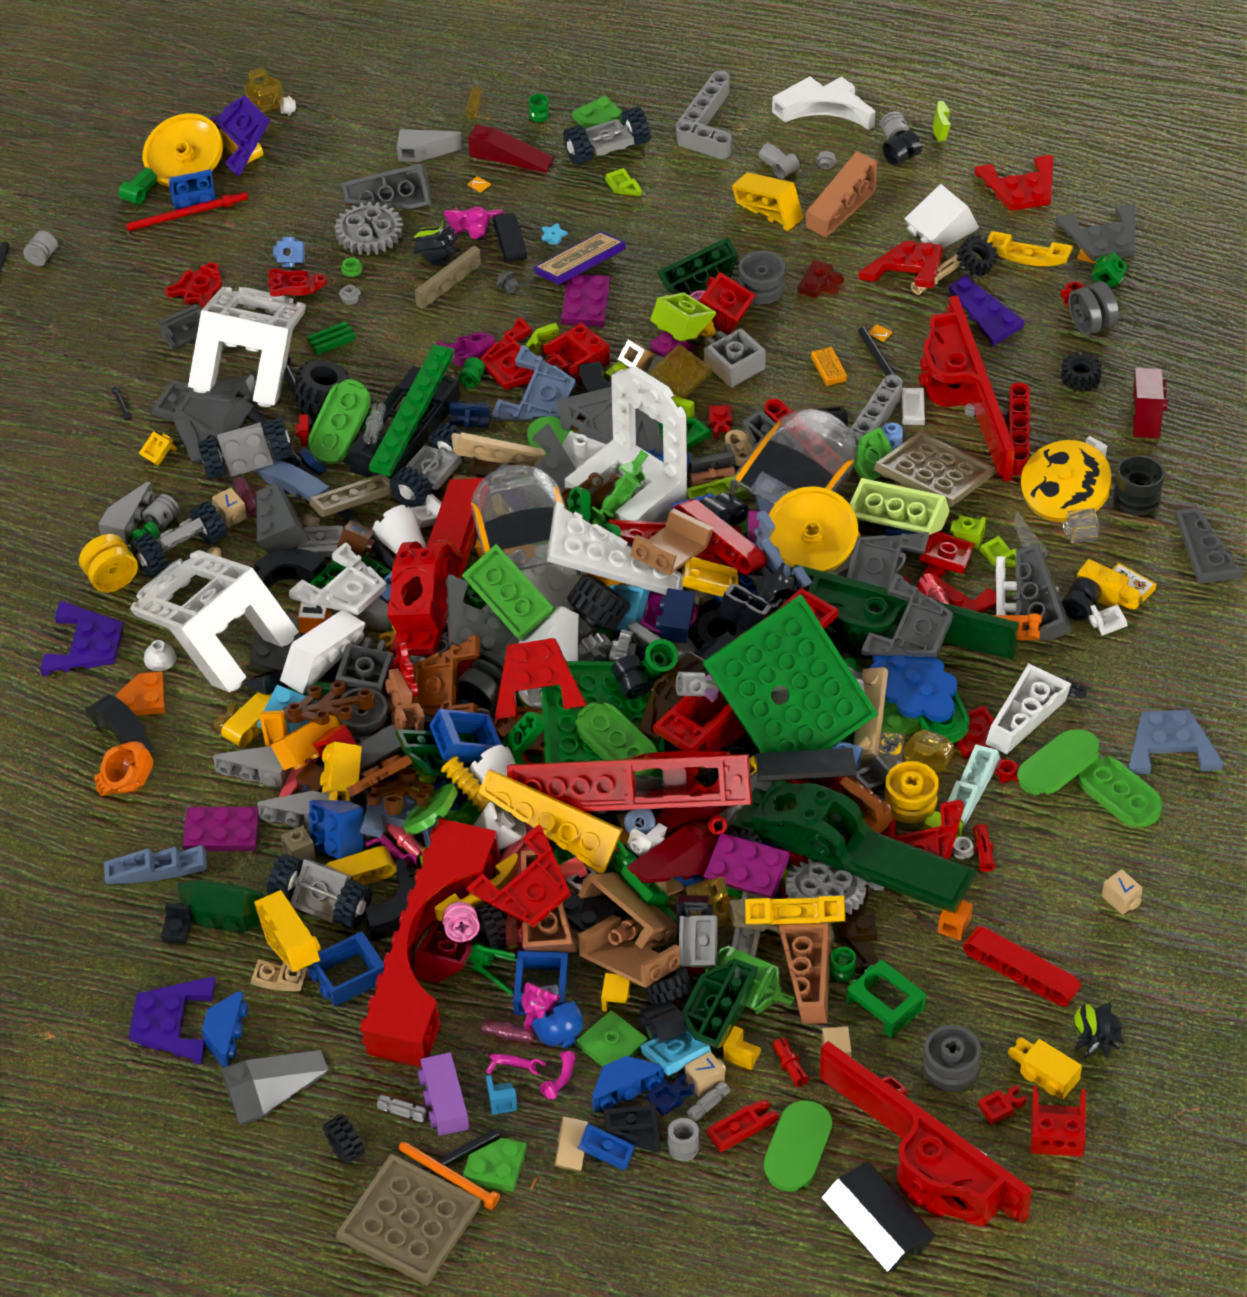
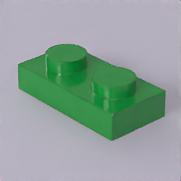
M629 865L623 867L620 873L627 880L626 883L641 894L640 898L644 902L651 905L653 903L662 905L666 903L669 896L655 882L644 883L627 869Z

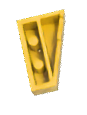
M747 172L732 185L736 203L756 214L761 212L768 216L770 222L777 221L784 225L783 229L787 231L804 218L793 182Z
M281 890L254 902L267 944L292 972L320 961L318 951L321 948L317 938L311 936L308 928L303 924Z

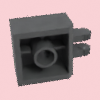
M368 637L365 638L363 646L347 644L335 681H343L346 692L354 688L366 687L379 691L385 697L386 679H389V670L394 661V653L385 651L386 642L383 640L379 641L377 649H372V639Z

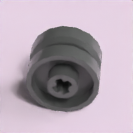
M764 250L753 251L746 254L740 260L738 266V285L756 294L752 303L760 305L771 304L783 296L786 273L784 260L779 255Z
M1103 281L1092 283L1087 288H1078L1069 294L1068 303L1071 317L1082 334L1090 335L1099 332L1100 329L1113 327L1118 323L1119 311L1115 296L1109 286Z
M366 687L351 689L342 694L339 699L356 696L359 690ZM372 688L368 689H371L375 694L376 705L373 708L364 710L358 708L357 704L348 705L353 709V718L341 720L337 717L341 725H346L356 743H360L390 726L386 698L379 691Z
M956 1025L939 1027L930 1033L925 1041L923 1073L927 1081L935 1088L945 1092L962 1091L975 1083L979 1075L981 1045L977 1037L969 1029Z

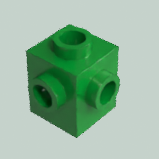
M1115 252L1109 255H1102L1096 260V266L1091 274L1096 282L1103 281L1110 288L1123 280L1127 266Z

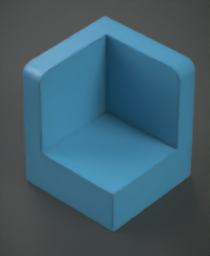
M491 1075L486 1076L492 1115L517 1111L516 1092L513 1084L493 1085Z

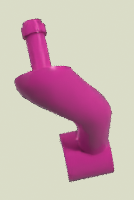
M384 834L380 838L376 837L365 842L366 847L379 842L381 846L389 849L391 856L395 859L405 858L406 866L409 863H414L418 867L415 855L403 854Z
M573 1051L560 1053L562 1071L559 1078L555 1082L546 1081L540 1085L541 1093L543 1096H547L548 1099H555L559 1094L558 1091L571 1079L576 1060Z
M491 1054L489 1058L493 1061L486 1069V1073L492 1074L494 1067L499 1063L501 1065L526 1068L533 1074L541 1075L536 1070V1064L539 1062L541 1065L546 1066V1062L542 1059L528 1060L507 1054Z

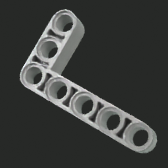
M714 72L676 124V143L679 146L719 159H725L731 155L730 133L707 126L730 93V76L727 72Z
M896 375L886 376L851 429L817 417L807 419L805 425L836 456L850 461L855 460L859 438L886 424L901 401L902 379Z

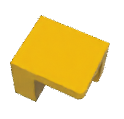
M605 973L601 996L602 1011L607 1012L609 1002H627V998H630L631 993L630 980L618 974Z
M736 1026L733 1027L723 1045L724 1060L752 1070L761 1053L760 1047L743 1041V1029Z

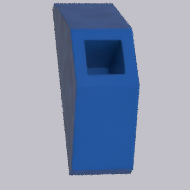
M239 991L209 1008L202 1028L205 1046L223 1068L230 1066L231 1059L235 1060L236 1040L241 1038L243 1030L241 1021L242 1018H246L248 1013V1003L244 1001L243 992Z
M629 1056L604 1065L592 1094L593 1111L597 1113L604 1109H610L617 1103L631 1100L640 1093L658 1088L664 1083L663 1067L656 1063Z

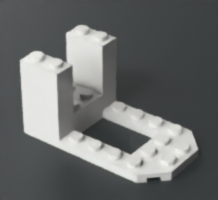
M221 287L201 310L188 387L193 388V391L198 393L210 391L217 382L223 343L230 347H237V345L246 346L245 349L258 352L259 349L262 350L253 401L258 402V405L263 407L275 405L281 396L292 331L304 315L306 304L297 302L296 305L293 303V298L288 296L273 297L270 296V292L252 288L239 287V291H232L231 287ZM238 303L244 304L243 307L247 309L255 310L258 307L265 309L266 313L274 314V316L242 310L235 307L238 305Z
M631 366L626 370H619L611 376L613 440L566 477L565 488L579 486L593 472H597L602 476L603 484L613 474L625 475V472L619 469V467L634 461L640 450L644 451L636 445L635 408H638L650 418L663 424L664 463L644 451L649 455L642 464V470L646 479L641 482L642 486L637 487L634 491L637 494L615 512V520L667 522L672 503L687 500L686 413L681 406L677 408L671 398L674 394L668 386L638 367ZM599 477L594 478L592 483L597 482ZM591 487L589 489L590 494L598 488ZM612 489L610 492H608V493H607L606 495H604V496H609V495H611L612 492L614 491V489Z
M197 550L191 553V558L184 562L181 558L173 561L140 589L136 595L139 600L132 603L130 610L137 617L170 629L210 684L230 693L237 690L242 685V681L247 677L217 638L216 633L223 632L231 620L245 614L263 640L281 647L290 644L299 631L252 567ZM194 575L212 580L183 606L168 602L174 596L173 593L190 583V579Z

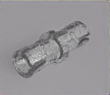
M374 403L370 416L366 419L367 427L363 440L368 444L371 443L372 437V444L377 442L379 430L383 428L386 406L382 403L378 404L377 409V403Z

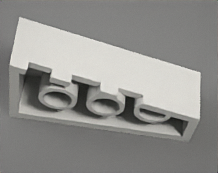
M341 610L291 644L280 681L299 693L304 694L310 686L315 684L343 657L347 644L358 645L362 641L365 623L345 610Z
M1028 663L991 725L985 744L1008 754L1066 701L1071 683Z

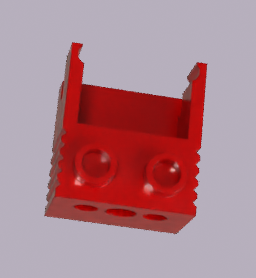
M719 272L715 279L711 276L709 277L705 285L708 288L699 302L716 312L715 317L712 319L714 327L729 335L750 308L756 294L748 291L745 287L738 285L737 282Z
M581 322L573 327V329H570V331L564 332L543 346L545 357L550 354L549 358L559 354L570 365V371L566 372V374L574 378L577 384L582 381L579 365L601 361L602 366L610 364V345Z
M1033 1086L1031 1154L1083 1157L1086 1141V1089H1082L1079 1107L1038 1104L1039 1092H1037V1086Z

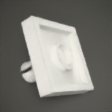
M571 431L562 444L576 469L607 445Z

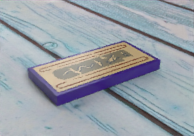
M600 231L533 268L535 274L559 285L625 250L626 245L624 241Z

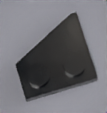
M570 892L571 895L563 901L569 924L580 933L612 915L618 916L623 912V909L615 902L595 897L581 898L578 896L579 893Z
M656 1105L604 1109L607 1133L636 1147L661 1153Z

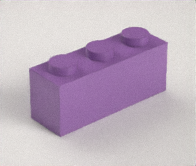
M451 1052L421 1059L422 1069L417 1070L420 1085L425 1084L426 1090L423 1091L425 1105H431L432 1111L428 1112L431 1127L437 1128L438 1136L469 1130L468 1115Z

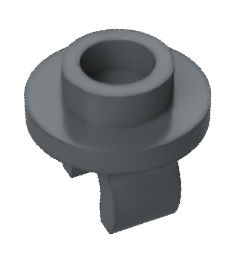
M504 271L497 277L496 285L498 288L504 287L505 291L511 294L516 291L515 286L518 285V282L514 278L515 274L513 271Z

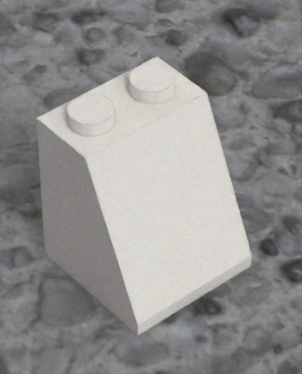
M942 184L904 218L908 224L907 230L914 237L918 235L922 243L942 245L943 249L979 228L969 207Z
M557 607L553 613L522 641H519V643L556 638L566 661H578L579 614L569 610L567 607Z

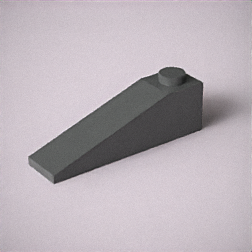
M422 163L341 183L346 203L360 204L362 202L364 205H367L368 202H371L375 206L379 202V206L387 204V207L406 209L431 204L430 182L426 165Z
M1036 542L1017 550L1015 615L1039 614L1042 616V623L1038 628V631H1040L1039 640H1052L1072 632L1066 611L1039 544ZM1026 625L1025 631L1029 629V625Z
M321 1050L245 1060L221 1068L224 1087L241 1126L266 1117L272 1113L271 1109L281 1102L286 1103L289 1101L291 1095L300 1089L308 1088L328 1074L329 1069Z

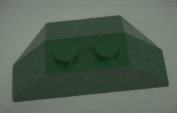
M729 237L657 271L668 292L691 295L696 291H706L708 286L705 285L709 277L711 276L715 279L719 272L731 279L738 254Z
M396 730L395 734L405 754L410 757L411 764L415 769L428 776H447V773H443L441 770L448 761L442 759L432 731ZM457 732L460 742L479 744L476 734ZM463 762L464 768H470L472 763Z
M193 880L178 884L180 902L190 906L192 918L197 925L206 928L215 927L228 931L246 932L261 924L254 904L255 901L266 897L261 892L243 886L203 880Z
M734 958L728 961L727 964L701 974L682 1011L685 1024L694 1040L715 1048H720L724 1045L747 1005L758 971L757 966Z

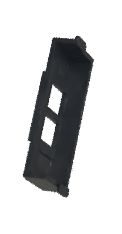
M412 366L349 449L350 472L366 478L371 475H380L369 471V464L386 432L379 429L388 417L395 418L398 412L395 408L406 397L421 367ZM446 375L443 376L429 403V406L433 408L424 420H420L417 425L418 428L408 442L392 475L387 476L390 480L427 443L430 435L450 412V402H457L461 399L459 380Z

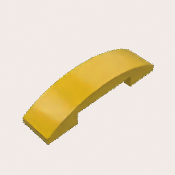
M991 231L987 240L988 243H993L992 248L996 247L997 251L995 253H998V256L1031 266H1055L1067 263L1073 250L1071 245L1052 242L1050 248L1012 241L1011 234Z
M516 853L495 866L496 877L490 880V882L499 891L509 884L517 873L519 861ZM454 893L435 906L436 919L442 921L443 912L453 903L466 902L475 908L486 902L471 894L460 900Z
M845 896L745 899L746 924L781 925L844 922Z

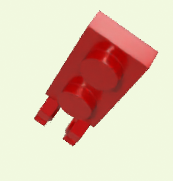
M763 1099L751 1106L748 1105L710 1126L706 1129V1135L718 1151L722 1153L764 1129V1127L771 1126L780 1116L777 1111L772 1110L759 1117L771 1105L767 1099Z

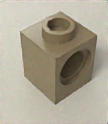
M303 825L281 835L284 854L303 861L304 859L316 860L314 843Z

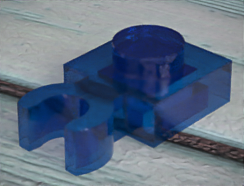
M685 1074L677 1077L675 1084L671 1085L666 1081L647 1093V1100L651 1105H656V1110L663 1117L683 1104L682 1096L687 1097L694 1093V1084L683 1087L682 1085L686 1083Z

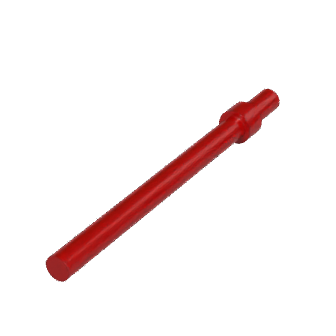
M246 191L234 195H222L219 199L126 223L127 231H132L222 206L225 208L233 206V203L248 200V195Z

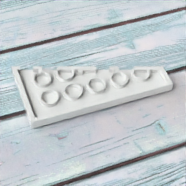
M556 502L547 555L548 562L664 595L667 593V588L683 590L681 573L675 571L669 576L630 557L632 548L627 546L628 542L597 524L592 525L582 519V515L577 512L573 514L564 509L562 503Z

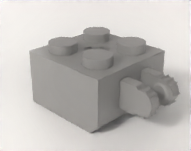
M742 328L729 335H725L720 330L715 332L714 335L717 341L709 336L704 339L706 346L704 348V364L730 388L765 369L766 350Z

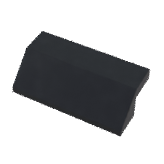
M853 748L754 754V764L757 766V782L857 776Z
M868 1161L839 1177L822 1196V1199L887 1272H893L909 1253L919 1255L936 1236Z

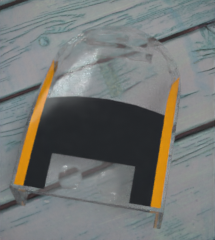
M815 409L791 412L777 421L757 443L733 477L729 493L734 496L739 487H742L772 505H775L785 494L803 487H821L838 493L850 475L855 463L857 452L855 439L849 428L830 413Z
M512 465L495 470L478 484L472 496L471 510L482 556L497 544L520 571L553 564L547 561L554 506L558 501L564 505V509L567 510L560 488L551 476L535 467ZM576 570V574L581 575V571Z

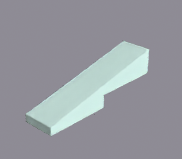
M975 744L961 780H956L948 802L959 799L963 801L964 810L961 817L963 828L1001 760L996 749Z

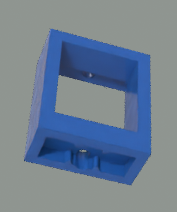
M439 709L429 725L442 759L445 761L458 756L459 762L473 763L476 761L478 764L483 759L481 756L483 752L494 746L502 745L489 714ZM457 732L476 734L479 744L460 742Z
M361 931L318 952L320 961L311 964L308 972L314 982L318 981L320 984L319 988L325 999L329 998L333 1006H336L375 987L377 977L380 973L383 974L385 967L383 961ZM359 955L369 971L339 986L333 987L323 971Z
M518 951L513 997L514 1015L527 1016L521 1003L522 995L524 994L522 993L524 969L560 970L559 991L557 994L560 996V1000L555 1007L566 1003L569 969L568 953L558 951Z

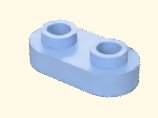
M890 422L881 427L893 450L902 444L903 429L899 424Z

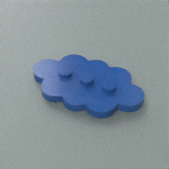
M903 655L872 656L874 663L870 668L885 667L888 670L885 700L897 704V710L901 715L908 718H916L924 714L928 719L935 722H943L953 716L954 701L952 697L957 692V680L952 674L944 672V664L941 660L934 657Z

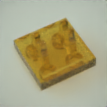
M678 344L649 373L650 376L668 386L675 396L684 399L712 373V368L685 347Z

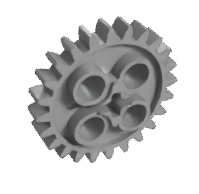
M361 202L360 207L352 205V210L345 209V214L340 213V219H336V239L339 240V245H344V249L350 248L351 253L358 250V254L361 255L365 251L368 256L371 251H374L377 255L378 250L381 249L383 252H386V247L393 248V243L398 244V238H402V218L399 217V212L394 213L393 207L387 209V204L380 207L379 202L375 206L368 202L367 206H364Z
M808 859V864L800 862L799 867L793 866L792 871L788 872L785 894L789 895L788 899L845 896V912L852 914V908L858 910L859 904H863L866 893V881L851 875L847 871L838 870Z

